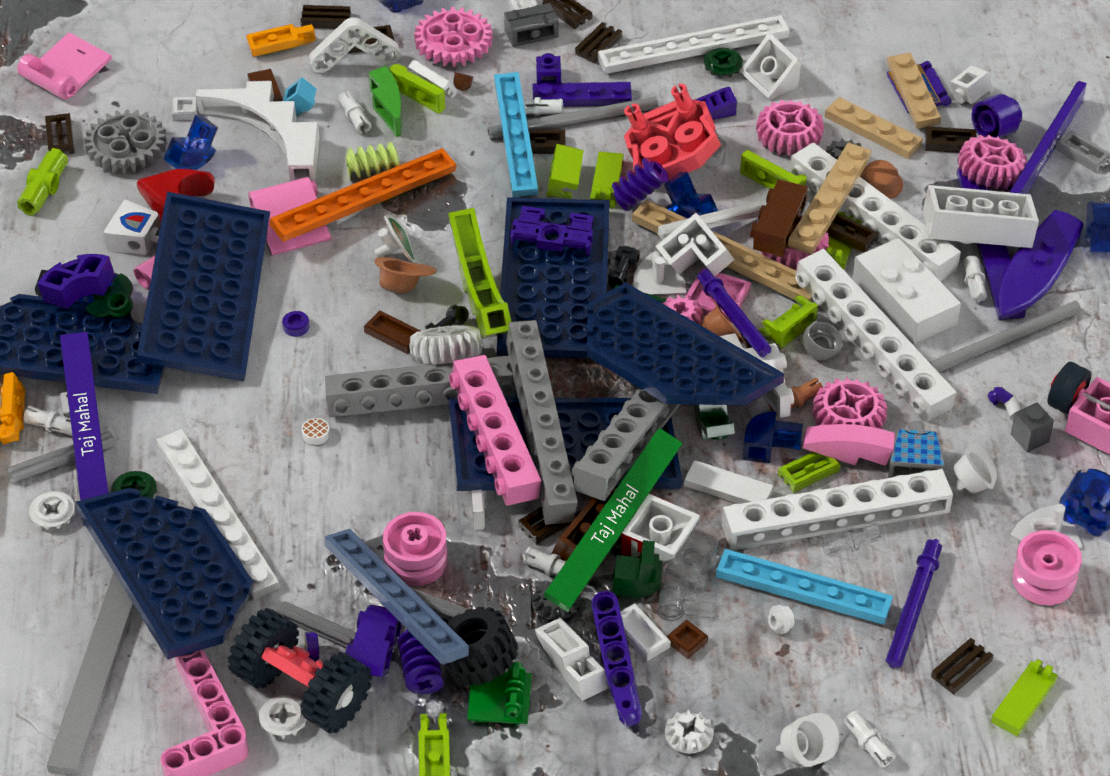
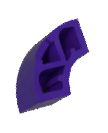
M83 254L78 255L75 260L64 264L59 262L50 268L37 285L45 303L68 309L74 301L83 296L92 294L104 295L115 273L109 256Z
M370 604L365 611L359 612L357 631L353 644H348L345 653L371 669L372 676H385L389 673L397 640L401 635L402 623L386 607Z

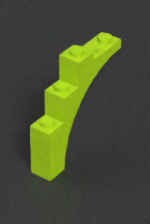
M475 208L448 213V218L458 258L463 290L468 294L472 316H476L482 339L507 334L509 322H511L508 304L503 301L496 287L484 249Z

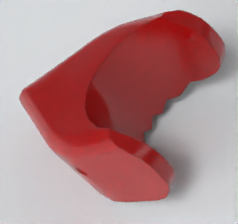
M191 169L168 170L138 179L137 181L138 191L151 210L160 215V221H162L167 191L188 196H207L213 192L215 187V178L210 172Z

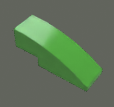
M383 66L369 72L373 109L394 135L398 137L401 135L402 130L400 92L394 76L387 66Z

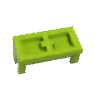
M560 144L556 145L551 162L546 192L547 197L572 198V193L569 191L565 192L562 188L577 190L584 150Z
M798 295L794 299L803 307L794 303L791 309L773 322L768 319L762 321L761 324L764 328L762 327L758 331L769 336L782 349L804 333L807 326L816 321L818 310L816 303H812L805 297Z

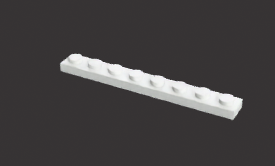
M782 15L602 50L598 51V60L605 74L704 55L717 48L734 49L759 44L768 33H771L778 40L789 38V28Z
M180 429L156 439L159 450L194 506L206 509L253 580V590L250 594L252 599H258L280 589L279 581L184 431Z

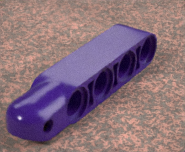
M601 591L592 599V610L610 693L615 701L620 722L625 727L640 723L642 718L636 679L618 599L610 591ZM616 658H622L619 661L613 662V660ZM623 683H626V684H627V685L624 686V687H618L620 684H623Z

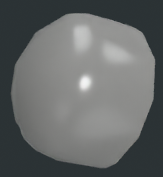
M814 321L811 325L807 326L803 334L804 348L809 355L817 360L832 359L843 347L842 337L837 328L826 322Z

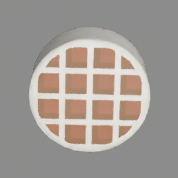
M311 418L302 425V437L308 444H323L330 436L329 424L324 419Z

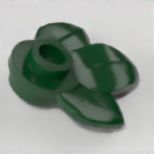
M120 273L114 280L113 285L108 286L104 295L92 294L94 302L85 309L93 317L99 318L109 315L121 318L128 315L133 309V301L130 297L133 291L131 281L127 276Z

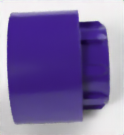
M996 94L974 105L971 114L972 123L978 135L983 137L990 135L994 138L999 136L1000 139H1003L1018 130L1022 121V110L1014 98L1004 94Z

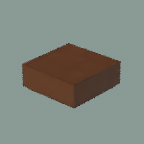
M687 619L666 636L671 641L670 646L687 659L708 642V635Z

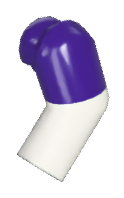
M994 387V390L988 393V398L993 405H997L1000 402L1005 405L1009 417L1013 421L1015 412L1021 410L1017 398L1003 387Z

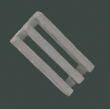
M1070 131L1056 143L1055 150L1095 173L1099 171L1100 167L1103 168L1106 162H1110V153L1073 131Z

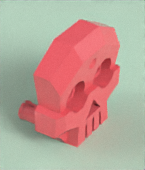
M678 84L681 93H679L676 85L671 89V94L675 101L645 114H642L638 104H632L634 113L629 105L625 108L624 113L631 127L624 135L627 149L633 158V169L636 164L643 166L642 160L648 158L651 162H658L666 170L668 181L701 168L721 146L706 102L691 99L685 84Z

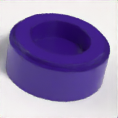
M301 311L289 312L282 319L283 330L289 336H302L310 328L309 317Z
M316 632L304 633V648L310 653L308 658L315 662L319 660L318 635Z

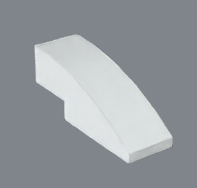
M561 618L535 629V634L549 658L582 701L608 689L605 670L590 655L589 646Z

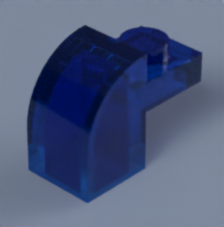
M195 115L187 137L171 138L164 160L175 169L197 170L212 159L216 152V149L211 144L218 127L203 115Z
M687 171L679 172L664 184L672 202L667 206L668 210L687 219L695 213L700 216L718 211L711 194H697Z
M1089 201L1087 203L1086 229H1090L1089 252L1110 253V202Z
M764 412L756 415L746 426L742 460L770 463L772 447L800 450L803 423L776 420L777 412Z

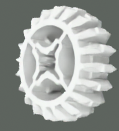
M448 325L421 330L410 337V354H412L413 361L426 365L454 363L456 360L479 356L482 353L483 346L480 329L467 325Z

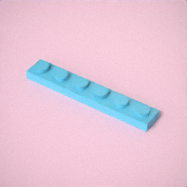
M519 72L494 74L512 196L538 195V185Z
M728 549L724 550L716 570V577L882 625H885L893 601L892 595Z

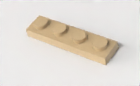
M911 52L887 57V66L916 129L941 124V116Z
M838 97L825 110V118L906 159H909L922 146L921 137L841 97Z

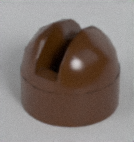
M455 72L453 84L456 89L466 91L471 87L474 76Z

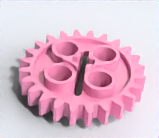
M451 7L450 11L442 8V13L434 10L433 16L425 15V20H419V26H415L414 42L416 49H419L420 55H425L426 60L433 58L434 64L443 61V66H446L448 62H451L452 66L455 67L457 62H460L465 66L467 60L475 63L474 57L482 59V53H488V47H492L493 34L491 24H487V18L481 19V13L473 15L472 9L467 13L464 12V7H461L459 11H455L454 7Z

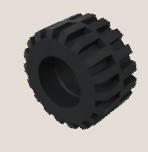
M477 607L475 610L468 609L462 614H457L453 620L446 623L469 645V656L444 664L451 678L455 679L456 683L460 685L464 683L465 686H472L473 684L479 686L483 685L484 682L494 681V678L506 673L505 670L513 665L512 660L517 658L518 644L502 613L498 610L495 611L494 608L488 607L484 609V607Z

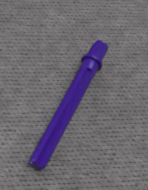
M703 269L701 273H698L697 278L704 286V293L718 303L760 357H765L766 354L771 353V346L727 293L723 281L720 278L714 277L708 269Z
M928 539L922 554L917 557L916 563L918 567L885 660L890 668H900L903 665L933 573L940 565L938 559L942 545L938 539Z

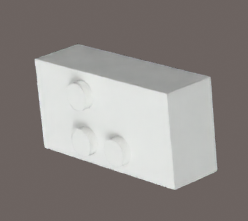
M928 185L923 216L929 239L959 241L964 244L982 243L1026 248L1033 247L1039 220L1030 194Z
M899 238L855 257L853 280L913 345L958 325L961 303Z

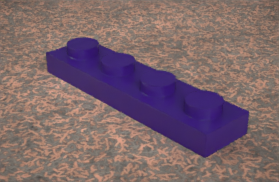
M631 82L533 84V100L535 97H540L541 100L562 99L563 107L606 106L632 101Z

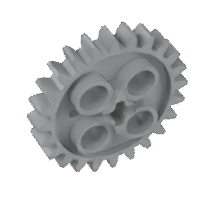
M128 109L125 110L124 114H120L116 110L115 116L107 113L105 120L97 118L98 124H90L91 130H86L87 137H84L86 154L89 155V160L94 161L96 167L102 165L104 171L112 167L113 173L118 169H122V172L126 173L128 168L136 172V167L138 166L146 169L145 163L155 164L154 158L160 159L161 152L166 151L165 145H167L165 127H162V122L157 121L156 116L149 118L148 112L139 115V110L134 111L133 114H130Z

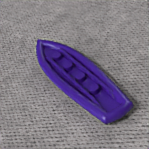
M1054 210L1038 226L1033 247H1020L1006 267L1000 282L998 304L1002 318L1028 309L1041 300L1052 288L1063 271L1083 229L1084 223L1080 219L1069 213Z

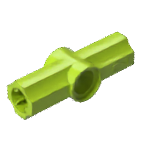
M52 148L51 151H47L38 168H32L29 171L26 188L17 201L18 209H21L26 215L33 216L35 213H38L48 195H55L57 192L59 177L68 163L67 155L60 149Z

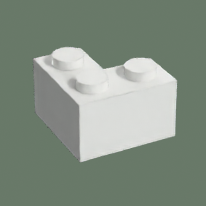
M697 213L692 215L655 246L679 275L700 259L715 277L735 260Z

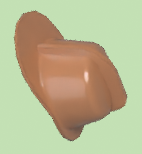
M875 160L870 162L859 176L889 199L897 197L902 192L903 181L898 174V169L888 161Z
M378 257L374 261L376 266L380 268V286L396 293L403 294L415 288L420 276H429L437 272L434 267L429 265L405 262L390 257Z
M714 301L716 307L704 317L700 325L718 336L735 333L739 341L744 343L746 348H750L738 331L727 320L718 303Z

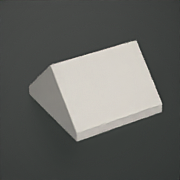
M768 33L741 68L740 72L768 99L772 100L799 87L801 60L775 36Z

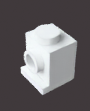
M970 66L950 81L953 96L960 104L965 101L973 104L985 93L991 94L994 92L989 72L974 66Z

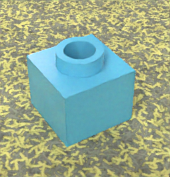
M301 77L286 89L283 101H294L297 117L314 106L317 88Z

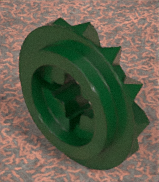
M717 48L705 55V70L710 71L711 76L718 74L721 78L723 75L731 77L733 73L739 74L740 68L743 66V59L738 52L732 49Z
M130 471L120 475L113 482L111 492L127 488L133 489L137 485L142 496L153 499L154 494L157 493V485L155 479L150 474L143 471Z

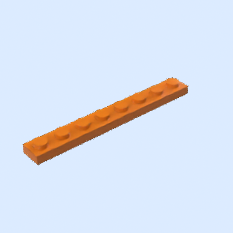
M441 148L271 217L269 225L279 238L285 242L455 172L457 164Z

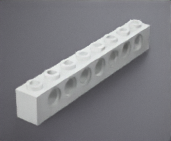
M813 142L791 156L790 172L796 176L800 174L807 177L806 186H808L812 193L817 194L837 160ZM861 177L858 178L839 212L845 213L847 217L852 215L853 218L851 220L855 221L858 219L862 222V225L879 232L877 241L881 244L899 238L940 282L958 270L961 251L946 240L929 239L926 225Z
M825 249L798 261L795 276L798 285L804 288L812 296L813 301L823 308L830 320L844 331L847 339L854 342L861 350L862 355L874 364L879 374L894 386L897 394L905 398L916 414L920 415L927 423L952 409L957 392Z
M943 469L927 470L916 474L899 475L887 479L870 480L864 483L842 485L823 490L817 489L812 492L789 494L783 497L761 499L742 504H732L723 507L722 527L729 548L734 551L950 513L953 493Z

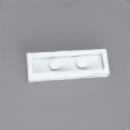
M694 460L684 479L685 487L738 504L770 499L774 486Z

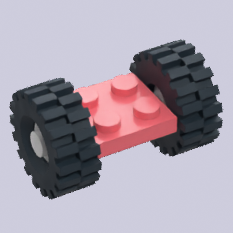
M265 608L264 611L262 609L259 610L257 616L252 615L249 618V623L241 627V634L236 635L234 639L236 643L231 646L229 651L232 655L228 657V663H230L228 669L232 674L257 689L260 687L265 688L267 683L272 684L275 676L279 677L282 671L309 687L303 694L305 700L301 702V707L303 708L301 714L305 719L330 734L339 732L340 728L344 729L347 726V722L355 718V712L360 711L362 701L366 700L368 696L366 692L371 688V683L369 682L372 680L371 669L343 652L331 655L330 661L327 659L324 662L317 660V662L308 658L309 652L296 646L298 644L296 637L299 636L297 624L273 609Z

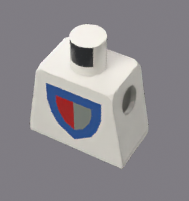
M124 199L103 232L106 251L147 255L153 245L158 243L161 227L160 215L153 210Z

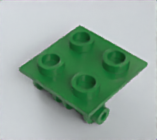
M513 662L508 671L502 676L494 678V681H487L479 686H476V684L471 686L467 721L528 724L532 673H526L522 663Z

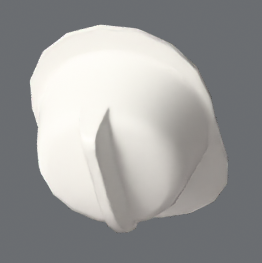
M971 442L967 446L965 454L954 465V472L958 478L956 488L957 490L965 488L972 494L986 489L992 490L997 479V471L993 460L982 446Z
M813 713L788 724L782 730L781 744L775 748L776 751H782L790 762L801 764L804 767H811L834 757L840 742L839 731L836 723L830 716L824 713Z

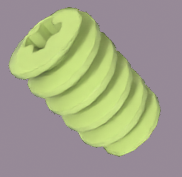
M392 142L387 143L386 150L381 143L377 144L376 151L372 145H368L366 153L361 146L357 148L356 154L352 148L347 149L346 167L349 180H351L352 173H355L357 178L361 179L362 171H365L366 175L371 177L372 170L374 169L379 174L382 172V168H385L387 171L392 169L393 166L397 167L400 165L397 150Z

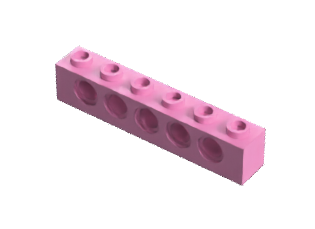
M486 355L454 361L453 371L449 374L450 385L458 393V403L460 409L465 410L467 414V423L470 431L475 432L477 448L479 452H483L485 455L486 469L489 474L494 476L497 494L499 496L502 495L506 506L539 499L540 476Z

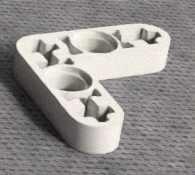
M349 18L310 53L309 61L314 72L324 73L330 70L354 46L384 64L396 63L400 59L398 44L394 40L358 18ZM370 38L377 39L374 44L365 43ZM336 42L343 43L342 47L337 49L331 48V45Z

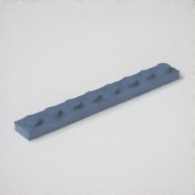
M351 529L325 536V547L442 665L469 656V645Z

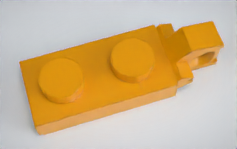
M293 24L246 35L252 57L287 50L316 41L312 24L302 27H294Z
M13 372L4 374L3 386L1 387L2 407H0V419L2 425L0 426V440L4 445L19 441V433L21 430H24L23 417L25 413L26 389Z

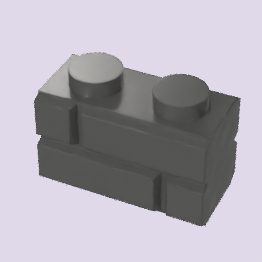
M551 3L504 12V29L512 47L559 37V21Z

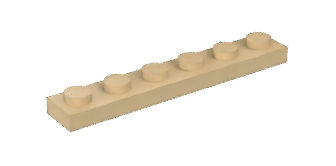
M847 143L788 240V247L811 255L814 253L870 160L872 150Z

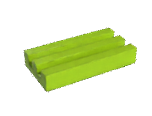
M812 452L778 468V476L780 478L783 477L784 483L790 485V490L795 493L839 472L840 464L834 458ZM826 458V459H824V460H822V461H820V462L814 464V462H816V461H818V460H820V459ZM801 468H804L803 470L791 475V473Z

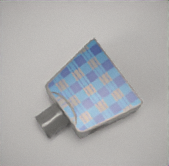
M912 421L908 424V429H899L897 431L890 459L888 478L921 473L927 470L943 469L944 471L945 462L937 432L925 430L924 423L920 421Z

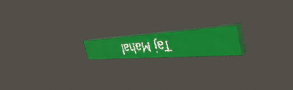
M658 428L547 588L543 597L566 612L570 610L683 444L681 441Z

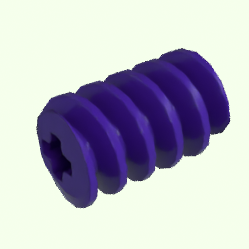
M644 158L642 160L643 166L640 164L634 166L636 172L629 170L627 172L628 178L622 175L619 178L620 183L616 181L612 183L615 199L625 211H630L632 207L639 204V201H643L647 195L652 194L654 189H658L662 186V183L668 181L666 170L658 162H651L648 158Z
M408 630L404 631L399 636L397 644L406 688L410 692L420 695L437 692L443 686L439 661Z

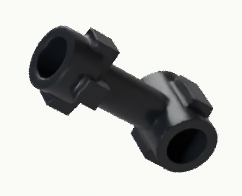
M629 246L618 247L615 260L619 261L615 271L610 270L608 273V283L615 288L616 285L620 286L627 283L629 274H626L629 265L636 266L638 264L640 250Z
M452 305L448 308L444 319L436 325L432 322L427 324L425 330L439 326H452L455 323L462 325L467 321L469 312L465 306Z

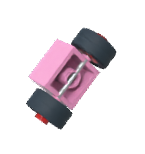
M1070 361L1054 377L1047 403L1049 406L1068 415L1065 428L1066 433L1110 455V383L1096 377L1090 384L1091 371Z

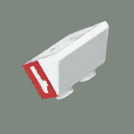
M648 494L622 532L621 555L640 558L643 540L655 541L654 553L659 554V560L667 561L673 559L699 521L700 515Z

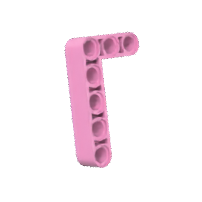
M199 650L175 657L177 669L209 732L165 750L161 756L164 776H209L244 761L249 752L245 729L205 651Z

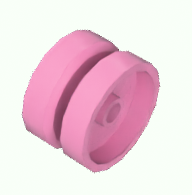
M408 512L398 515L391 520L383 531L384 562L408 586H424L433 583L443 575L447 567L446 530L442 522L427 513Z
M1040 530L1024 537L1017 548L1016 562L1012 572L1013 584L1017 592L1026 600L1038 605L1051 606L1066 601L1072 596L1076 588L1082 564L1079 547L1067 535L1057 531Z

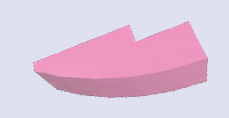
M830 424L807 427L805 430L802 448L852 465H856L860 457L886 466L894 449L895 433L862 425Z

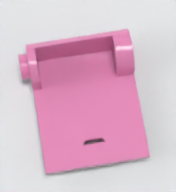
M68 32L41 58L30 53L24 55L18 63L17 72L20 76L66 100L74 96L85 83L112 59V56Z
M309 177L248 192L251 208L270 211L266 242L271 256L331 240L327 225L285 242L279 238L269 225L271 217L317 199L318 189L315 181H310Z

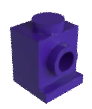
M551 53L536 56L537 84L561 83L560 56H554ZM542 76H556V80H542Z

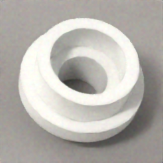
M782 605L772 606L768 615L769 626L777 634L787 633L794 626V615L791 609Z

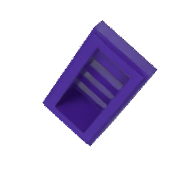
M730 86L695 99L706 102L713 120L735 116L737 113V100Z

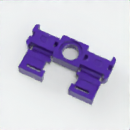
M522 206L519 221L518 219L513 221V229L510 232L512 245H514L515 239L537 242V248L563 252V247L567 246L585 249L586 255L590 254L593 243V230L591 228L594 225V216L570 213L569 221L571 226L540 221L545 220V209ZM549 233H554L559 236L556 240L553 241L547 240L545 238V236Z

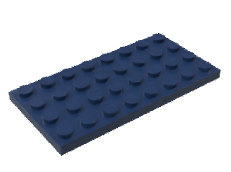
M167 191L136 362L239 381L245 380L270 211Z
M507 197L500 296L508 304L511 322L537 321L545 357L589 358L587 357L588 303L607 293L610 200ZM522 206L545 209V220L540 221L571 226L569 221L570 213L594 216V225L591 228L593 230V243L590 254L586 255L585 249L567 246L563 247V252L537 248V242L515 239L514 245H512L510 232L513 229V221L515 219L519 221ZM549 233L545 236L550 241L556 240L559 237L554 233ZM507 334L497 336V356H509L506 345Z
M505 398L530 454L518 398ZM554 398L571 474L574 464L577 461H581L585 456L587 448L595 444L600 432L608 428L613 416L618 415L622 411L625 402L631 400V398ZM449 399L448 409L456 491H496L494 476L489 474L486 469L485 455L483 452H479L477 448L476 435L468 427L465 410L460 409L458 399ZM671 417L662 430L675 438ZM678 452L652 489H681L683 481ZM623 477V478L621 479V481L618 483V485L616 486V488L620 485V483L622 482V480L624 479V477Z

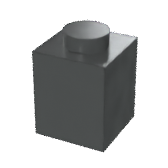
M1036 402L1015 412L1011 435L1026 452H1030L1050 442L1054 420Z

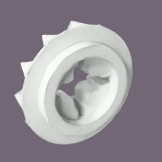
M57 491L47 492L39 495L32 501L29 507V516L36 527L43 526L47 531L50 527L60 529L61 524H69L70 518L75 516V504L72 498L65 493ZM57 509L58 514L51 513L48 515L47 510L55 511Z
M280 695L268 700L259 712L262 730H266L271 737L278 735L284 739L286 735L290 734L296 737L298 730L305 729L307 720L301 714L303 709L301 707L302 701L289 695ZM283 710H285L288 717L284 724L280 722Z
M688 709L685 713L680 714L676 712L673 718L667 720L665 738L668 744L679 752L688 754L698 753L706 749L713 739L714 729L711 726V721L704 718L701 712L695 714L691 713ZM694 725V732H690L684 737V728L688 729Z

